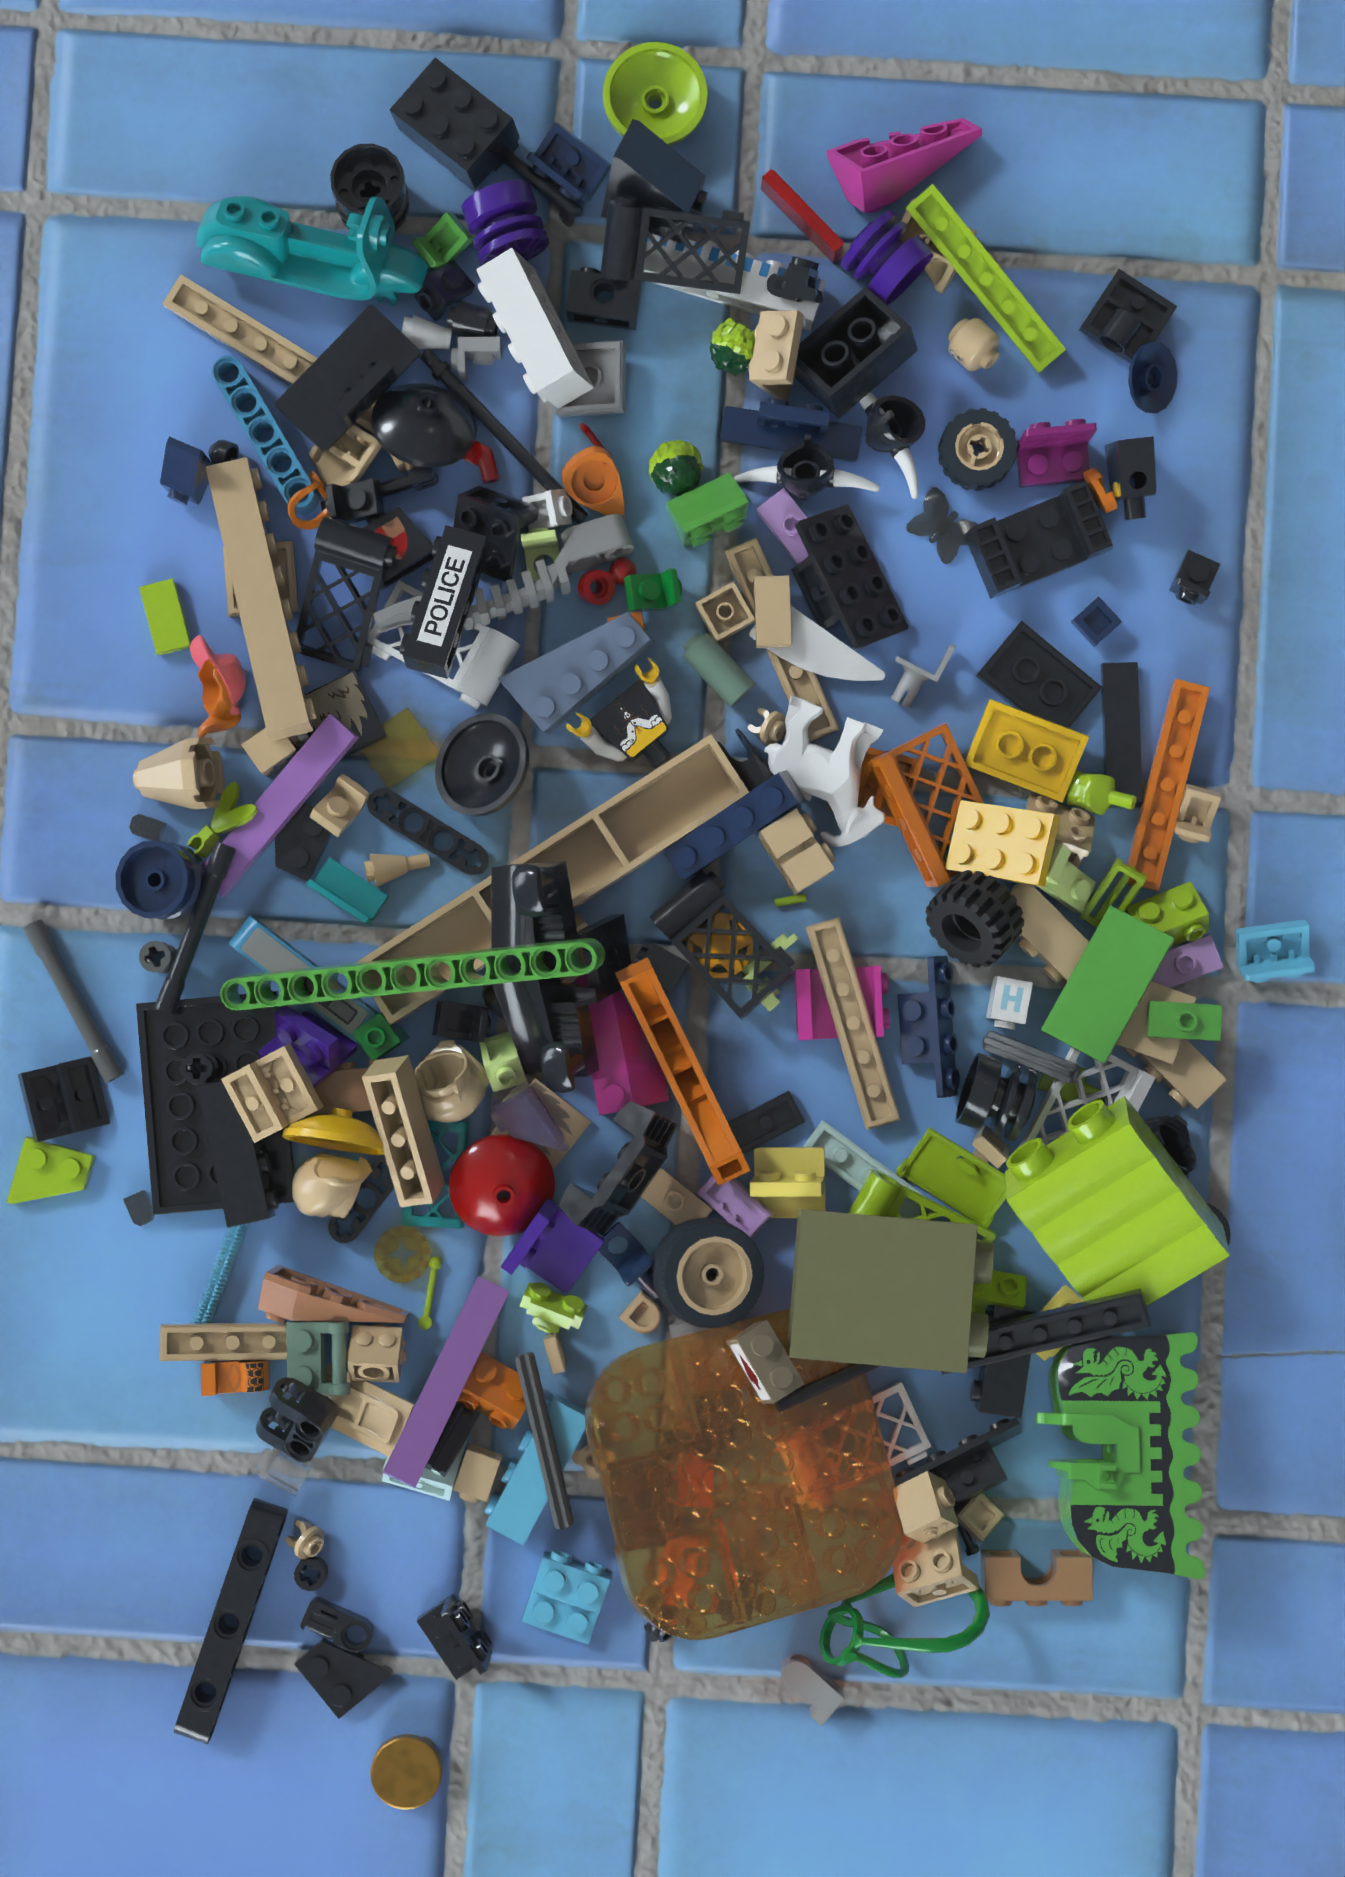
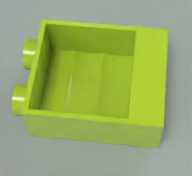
M1125 1096L1108 1107L1102 1100H1095L1084 1105L1068 1120L1067 1128L1069 1131L1048 1145H1045L1040 1138L1032 1139L1018 1147L1006 1162L1009 1168L1005 1171L1007 1202L1084 1301L1141 1288L1146 1305H1149L1230 1256L1222 1223Z

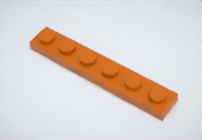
M1175 679L1172 683L1127 861L1128 866L1130 864L1135 867L1136 871L1148 875L1142 888L1155 892L1159 891L1210 690V687L1180 679ZM1130 877L1126 884L1132 886L1136 880Z

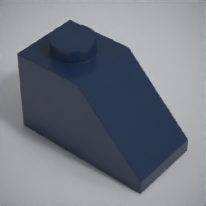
M170 436L166 442L160 484L168 491V498L183 505H187L188 501L199 505L209 484L206 466L214 464L202 450Z

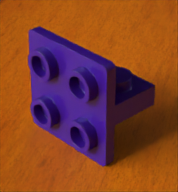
M286 1005L281 1006L275 1011L277 1035L259 1050V1057L262 1058L291 1043L315 1089L357 1051V1043L308 1011L299 1014Z

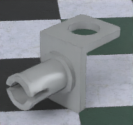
M953 644L949 645L934 675L897 656L894 661L904 665L902 669L905 672L890 698L899 703L905 690H908L902 705L911 708V704L924 680L928 681V679L938 682L956 646Z

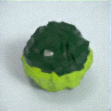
M728 318L724 323H721L712 332V341L709 348L711 360L716 364L715 368L724 370L735 377L749 371V363L753 358L755 346V330L751 332V329L735 322L732 318Z
M684 440L664 442L649 459V475L652 477L651 480L655 483L657 489H660L663 494L667 493L678 497L693 490L700 483L701 473L704 469L699 449L690 442H684Z

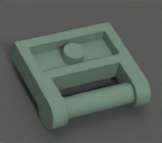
M286 1322L287 1377L304 1383L320 1394L336 1396L350 1394L346 1362V1333H350V1322ZM325 1333L332 1334V1381H326Z

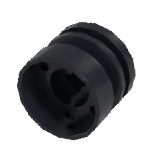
M373 143L357 144L344 150L335 160L330 173L331 190L338 214L344 226L347 227L346 223L350 213L363 216L369 202L368 198L375 196L381 197L385 201L392 216L396 232L405 222L409 211V195L404 170L398 158L387 148Z
M977 1053L969 1068L960 1094L955 1122L980 1130L989 1116L992 1117L991 1134L998 1136L1005 1125L1004 1138L1016 1141L1024 1125L1028 1122L1034 1106L1038 1078L1037 1071L1026 1069L1020 1078V1066L1013 1064L1004 1078L1001 1077L1002 1060Z

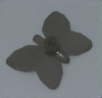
M932 487L926 494L923 502L924 512L915 516L907 524L906 530L918 536L930 535V543L937 541V553L944 564H949L957 555L960 545H968L964 534L971 527L978 524L965 519L954 522L959 517L956 511H952L947 517L949 504L945 494L937 487Z

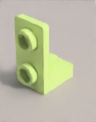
M783 933L770 946L774 950L781 946L785 951L798 937L795 933L790 937ZM751 961L742 969L746 975L743 979L753 980L754 961ZM760 961L759 973L772 962ZM745 985L752 993L753 985ZM758 986V992L765 986ZM778 989L761 1002L768 1012L780 1003L776 998L780 993Z

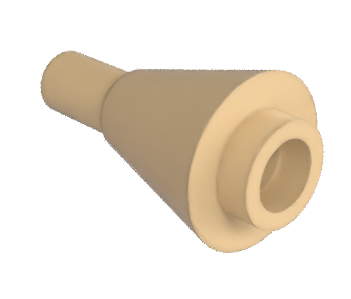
M369 853L370 861H364L367 881H374L376 888L408 873L410 870L430 867L428 853L405 857V855Z

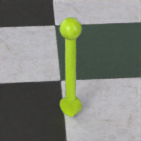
M437 1256L431 1257L428 1262L431 1271L424 1313L418 1321L419 1327L423 1330L429 1329L433 1324L430 1314L437 1272L442 1266V1260Z

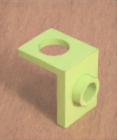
M535 528L529 530L528 534L520 535L527 570L530 571L533 581L539 580L534 569L535 560L539 556L546 555L555 562L560 553L555 529Z

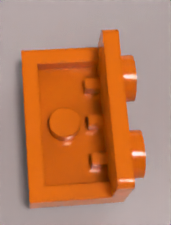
M481 1352L458 1401L466 1405V1408L472 1411L477 1410L488 1416V1420L496 1427L514 1430L526 1409L518 1372Z

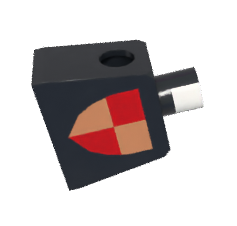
M399 507L388 513L384 511L385 515L367 519L368 525L363 527L364 529L392 537L394 539L393 545L398 547V554L393 567L387 566L385 569L381 590L386 589L435 559V557H432L433 545Z

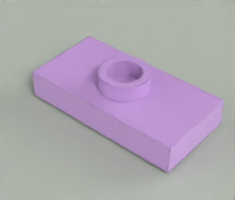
M783 488L760 505L756 512L798 565L809 555L795 528V524L807 517L785 488Z
M1207 935L1169 950L1152 982L1172 988L1223 968V963L1212 936Z
M712 1175L697 1193L724 1219L744 1231L751 1239L774 1214L757 1197H750V1191L736 1178L718 1186Z

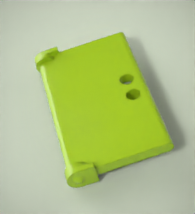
M930 1127L908 1158H904L895 1172L900 1178H906L986 1228L990 1226L994 1214L1006 1199V1178L1004 1173Z

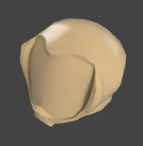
M455 1040L440 1041L439 1045L425 1057L414 1071L426 1118L443 1123L461 1121L470 1116L484 1098L486 1087L490 1083L481 1063L464 1047L456 1045Z
M319 1153L307 1159L296 1171L292 1182V1196L298 1211L308 1216H318L321 1218L327 1215L345 1218L356 1200L361 1183L372 1172L368 1161L361 1156L357 1161Z

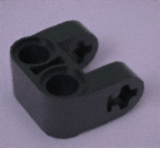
M285 1377L276 1382L269 1397L272 1407L265 1409L261 1413L256 1424V1433L261 1440L289 1455L294 1460L303 1463L310 1462L328 1435L339 1410L330 1398L321 1395L294 1378ZM286 1392L292 1395L289 1400L282 1397ZM272 1421L278 1424L275 1429L268 1426Z

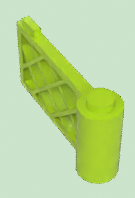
M872 1169L848 1212L851 1214L885 1217L897 1216V1218H901L899 1208L907 1197L919 1203L922 1215L909 1219L930 1220L944 1216L954 1223L977 1224V1233L984 1236L983 1240L993 1241L996 1237L994 1231L901 1185L892 1177L875 1169ZM924 1206L933 1211L926 1213Z

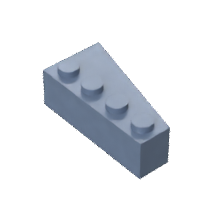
M627 612L498 679L542 732L550 734L655 642L636 619Z

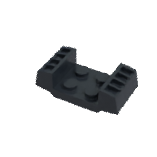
M1086 481L1063 489L1059 496L998 521L994 517L975 525L964 534L990 599L1020 589L1113 549L1112 541Z
M631 1101L619 1111L613 1121L632 1133L634 1137L631 1142L626 1143L620 1149L617 1155L618 1161L612 1170L601 1177L597 1184V1192L593 1193L570 1183L559 1204V1207L576 1226L601 1236L619 1217L628 1216L667 1159V1145L677 1127V1124Z

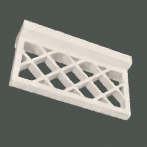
M1071 1047L1065 1059L1077 1064L1076 1060L1080 1051ZM1111 1054L1108 1059L1109 1062L1105 1065L1094 1059L1096 1067L1080 1072L1079 1077L1075 1081L1079 1098L1066 1103H1062L1060 1090L1066 1082L1055 1078L1019 1147L1035 1139L1038 1132L1039 1138L1042 1139L1045 1145H1048V1141L1059 1138L1069 1131L1065 1109L1080 1104L1083 1107L1089 1101L1103 1096L1107 1107L1125 1096L1138 1112L1156 1077ZM1116 1066L1125 1070L1126 1072L1120 1084L1109 1088L1104 1070ZM1098 1073L1102 1090L1085 1095L1081 1078ZM1058 1112L1063 1129L1046 1135L1043 1125L1046 1117Z

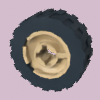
M973 408L963 414L959 413L946 426L938 445V452H940L938 460L939 464L943 467V473L951 479L952 483L963 486L962 488L966 490L970 488L980 491L983 488L988 487L989 489L994 487L997 482H1001L1006 477L1016 460L1018 440L1016 441L1015 439L1016 433L1014 428L1010 427L1009 421L1006 418L1003 419L999 416V413L987 411L986 408H980L979 410H974ZM973 445H981L984 448V452L979 453L978 456L973 455Z

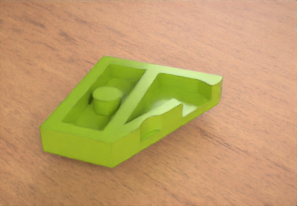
M25 1137L6 1203L14 1204L87 1189L96 1155L47 1141L34 1143L33 1137Z

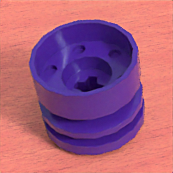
M509 180L487 186L473 193L461 205L469 233L476 235L473 244L475 250L478 251L477 255L481 266L510 248H513L528 261L545 251L549 245L547 233L543 230L542 218L534 215L538 208L530 183L524 180Z
M892 209L881 214L857 235L841 261V267L846 272H851L857 268L853 274V279L856 282H860L872 274L874 277L867 288L887 306L903 294L917 279L934 255V250L918 235L913 236L905 243L901 242L908 229V225L905 222H900L894 226L898 220V215Z

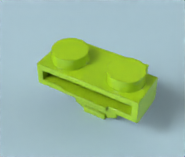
M529 1282L519 1307L527 1309L526 1313L534 1316L532 1323L538 1330L550 1334L558 1333L560 1327L569 1330L570 1326L579 1330L588 1305L584 1304L583 1300L577 1296H563L555 1293L544 1283L535 1282L532 1284Z

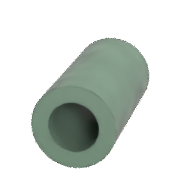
M697 632L683 645V648L686 650L682 656L683 659L730 708L738 703L756 684L708 633L700 636Z

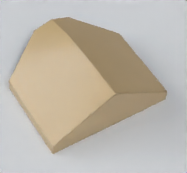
M352 425L327 452H322L314 445L309 452V456L315 463L325 485L337 484L345 486L359 482L382 446L375 437Z

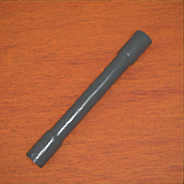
M40 919L28 924L23 930L36 955L42 960L91 1052V1057L104 1082L109 1083L121 1077L125 1073L111 1047L105 1042L60 958L56 944L43 920Z

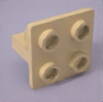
M1030 793L1025 810L1051 813L1061 817L1055 844H1063L1071 850L1067 861L1078 868L1083 857H1088L1091 851L1095 817L1081 808H1070L1057 803L1052 798Z

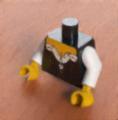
M648 657V661L651 663V668L648 672L642 673L637 664L634 667L635 672L641 679L590 720L581 713H576L582 721L579 728L575 729L568 723L566 728L574 735L580 737L596 755L617 762L624 761L625 759L633 762L644 754L656 769L671 757V754L659 740L669 732L667 725L671 722L672 713L670 696L659 676V668L652 658Z

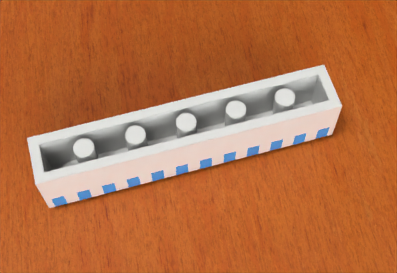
M652 234L657 241L663 238ZM647 238L646 251L653 246L649 238ZM688 239L692 246L698 243ZM668 240L661 245L673 262L689 250L683 241L678 243ZM708 241L696 250L707 266H710L724 255L717 244L712 241ZM656 249L645 258L643 272L658 274L669 265ZM739 250L731 255L736 263ZM747 252L740 294L655 283L756 315H760V311L798 310L804 315L802 329L809 331L812 330L820 304L808 300L797 302L770 294L767 289L769 276L773 273L783 276L786 266L774 260H768L766 263L755 260ZM692 254L676 266L686 278H694L704 270ZM728 259L711 271L719 282L734 284L736 270ZM671 270L670 272H668V273L666 274V275L677 276V275L674 273L673 270ZM708 275L701 279L712 281ZM818 276L816 289L824 291L825 281L820 280ZM786 281L782 283V289L784 288Z

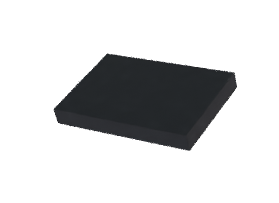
M1023 621L1016 626L976 675L977 678L1014 708L1067 728L1073 724L1102 688L1101 685Z

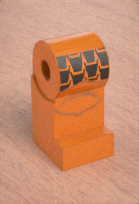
M270 1360L204 1361L201 1363V1396H214L222 1393L259 1392L270 1389Z

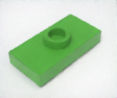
M1148 1001L1146 1037L1221 1041L1222 1005Z

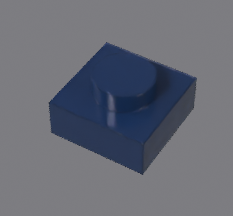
M1098 596L1071 623L1095 647L1119 626L1122 621Z

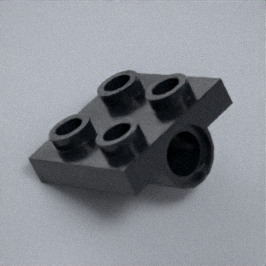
M1118 269L1079 331L1131 364L1134 354L1141 346L1148 342H1155L1177 308V305Z

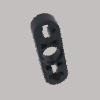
M381 1155L374 1160L370 1166L372 1172L361 1183L359 1191L363 1188L373 1190L376 1194L375 1205L372 1208H363L358 1204L356 1197L352 1208L357 1213L366 1217L363 1221L359 1216L354 1219L350 1226L354 1230L353 1234L347 1232L341 1235L338 1232L340 1225L337 1223L338 1219L341 1221L346 1220L353 1211L350 1210L345 1218L332 1217L328 1224L330 1236L335 1241L349 1243L356 1239L393 1191L394 1185L391 1176L385 1178L381 1183L382 1186L387 1187L384 1193L377 1184L368 1181L370 1175L374 1180H377L383 1170L379 1165L381 1162L387 1164L385 1155Z

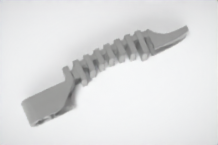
M607 515L564 530L561 533L564 546L554 564L546 566L544 559L535 562L539 580L533 581L529 570L521 572L524 588L518 590L515 579L506 580L508 594L501 595L499 584L490 586L493 599L485 601L483 589L478 588L475 593L477 604L472 605L465 624L466 631L475 629L474 624L482 622V626L491 624L490 619L498 617L499 621L507 619L506 614L513 611L515 615L523 613L522 608L529 605L531 609L539 607L538 602L546 599L547 603L554 601V595L559 586L562 595L571 593L568 578L570 574L629 555L634 550V545L623 515ZM422 595L398 602L374 613L379 633L405 625H413V622L410 620L411 611L415 601H421Z

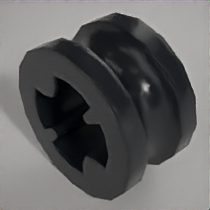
M319 1556L302 1559L295 1569L294 1580L302 1590L315 1591L327 1579L328 1566ZM306 1565H311L313 1570L319 1569L320 1574L315 1578L317 1581L312 1582L310 1577L303 1576L302 1572L306 1571Z

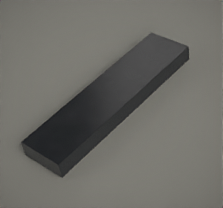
M1138 662L1102 663L1100 667L1104 775L1115 779V791L1136 796V803L1143 802Z

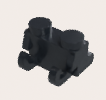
M792 256L791 263H789L783 276H778L774 273L769 276L767 280L768 291L774 296L797 302L808 300L822 303L824 292L816 289L819 263ZM784 281H786L785 286L782 289L781 285Z

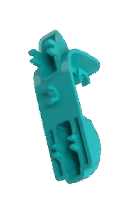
M250 196L229 197L212 204L202 216L196 235V245L202 249L200 261L207 266L343 299L368 300L375 296L379 303H383L386 297L389 299L390 305L395 306L399 299L398 293H417L420 291L428 270V263L420 255L405 247L392 244L395 236V226L389 209L381 197L370 198L363 216L350 213L346 226L350 227L348 235L291 222L287 211L277 208L264 200Z

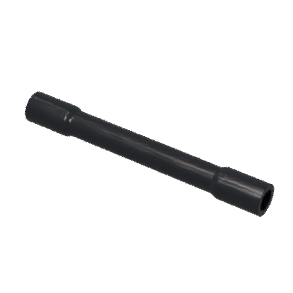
M216 841L206 868V876L168 976L164 979L154 1008L173 1015L176 1012L185 988L187 974L222 881L226 878L236 848Z

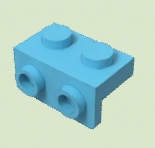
M1305 919L1235 929L1236 967L1246 981L1262 983L1268 981L1269 978L1283 976L1298 978L1305 973L1315 972V963L1310 958L1309 924Z

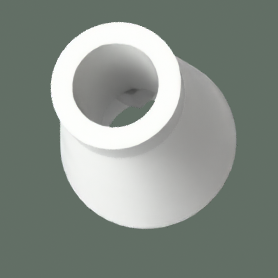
M413 314V318L404 316L402 333L418 349L449 350L452 329L445 328Z

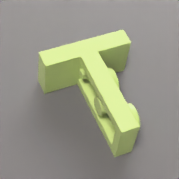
M1054 844L1045 887H1037L1070 911L1083 913L1096 882L1067 861L1071 850L1063 844Z

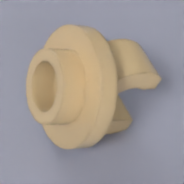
M758 708L757 713L765 719L762 726L755 727L749 724L747 728L755 736L759 737L760 741L765 745L779 742L786 733L784 714L778 711L769 713L764 708Z
M296 1520L294 1524L300 1528L301 1536L299 1539L287 1536L285 1542L288 1546L295 1548L294 1553L300 1559L316 1556L324 1545V1530L319 1526H312L307 1521Z

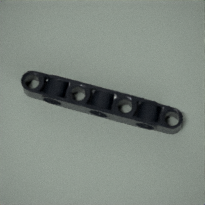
M258 1498L253 1499L175 1724V1734L204 1744L209 1743L240 1657L289 1509ZM254 1545L259 1547L262 1551V1559L253 1560L247 1554V1546ZM224 1614L235 1615L239 1620V1627L228 1626L224 1622ZM201 1683H211L215 1687L216 1694H205L201 1689Z

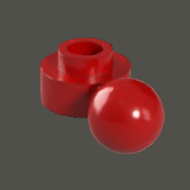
M618 558L612 562L609 572L597 569L586 571L578 582V593L581 599L592 605L608 603L615 593V584L625 586L624 578L628 575L637 574L636 565L628 558ZM593 581H595L597 587L596 590L592 593L590 590V585Z

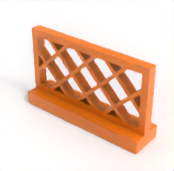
M942 723L906 743L867 761L926 887H940L958 874V872L945 869L946 863L943 856L946 846L951 844L949 837L954 821L956 822L960 800L964 798L972 802L984 803L947 723ZM941 734L946 745L942 758L926 753L930 739ZM922 743L920 750L914 749V747ZM904 752L918 756L912 774L901 770L896 756ZM924 758L940 764L935 782L919 777ZM947 766L956 769L961 777L957 790L941 785ZM906 778L911 779L909 785ZM917 782L933 787L927 806L917 803L913 793ZM939 790L955 795L950 814L934 809ZM932 814L948 819L942 837L933 835L928 827ZM935 841L940 842L939 848Z

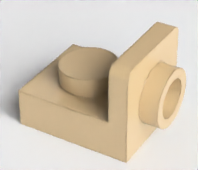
M341 774L337 778L333 789L313 808L310 818L336 837H339L361 814L370 794L358 782L353 781L345 774Z

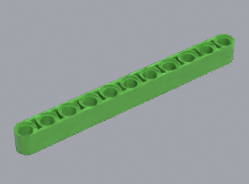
M592 938L253 973L227 980L221 988L220 997L224 1005L231 1010H247L578 976L598 969L605 960V950L599 941ZM581 947L591 952L592 962L590 966L581 963L579 960L578 951ZM545 951L553 953L556 957L555 969H550L544 964L543 955ZM510 955H514L520 960L521 970L519 973L512 971L509 967L508 959ZM475 959H480L484 962L486 966L484 976H480L475 972ZM441 962L446 963L450 967L451 977L449 980L443 978L440 974L439 966ZM407 966L412 967L416 972L415 983L410 982L406 978L405 969ZM373 970L381 974L382 984L380 987L375 985L371 979ZM339 973L347 978L348 987L346 990L342 989L338 984ZM306 977L310 978L313 982L314 991L312 994L305 989L304 980ZM272 980L280 987L279 997L275 996L271 990ZM239 984L246 989L247 997L245 1000L238 994Z

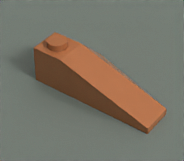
M277 1265L265 1273L258 1309L266 1312V1318L280 1323H285L286 1319L290 1321L404 1323L410 1314V1311L281 1265Z

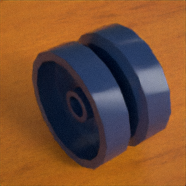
M143 841L131 847L120 859L115 873L116 890L122 904L133 914L149 919H182L192 913L206 876V868L202 859L194 854L191 848L164 841Z

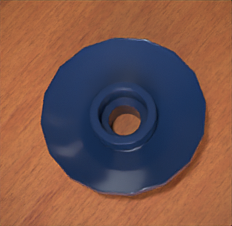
M1148 342L1141 346L1134 354L1129 367L1128 384L1131 397L1136 406L1145 413H1158L1164 410L1173 399L1177 387L1178 373L1175 359L1170 349L1162 343Z

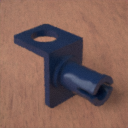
M617 1222L602 1236L604 1242L598 1251L618 1271L623 1282L628 1287L636 1281L652 1300L659 1298L652 1281L651 1266L654 1264L645 1247L625 1226ZM617 1236L624 1237L628 1243L627 1249L617 1255L609 1252L608 1244L610 1240Z

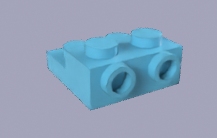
M552 1550V1553L544 1551L521 1622L589 1645L611 1580V1573L606 1572L605 1566L593 1561H586L585 1564L573 1561L572 1555L560 1550Z

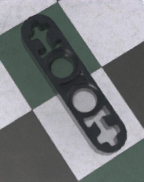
M379 788L369 795L367 807L369 812L378 820L468 875H479L487 869L489 855L481 845L390 789ZM387 795L390 796L389 803L399 810L402 803L407 805L399 813L396 824L391 822L395 818V815L387 810H383L381 814L377 812L379 806L375 802L378 797L384 799ZM411 813H418L423 818L422 828L415 833L408 832L404 827V820ZM441 831L449 832L453 837L452 847L446 851H439L434 846V837ZM460 840L466 842L462 847L466 852L473 854L476 850L480 852L478 858L482 861V864L479 867L473 865L468 869L466 867L468 861L458 854L456 861L450 859L458 850Z

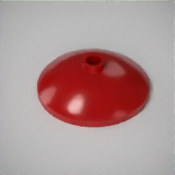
M509 1134L487 1136L469 1145L456 1159L449 1178L450 1199L457 1215L472 1229L491 1236H510L525 1231L547 1199L553 1201L555 1193L554 1172L545 1153L531 1141ZM502 1190L510 1193L507 1198H499L497 1194Z

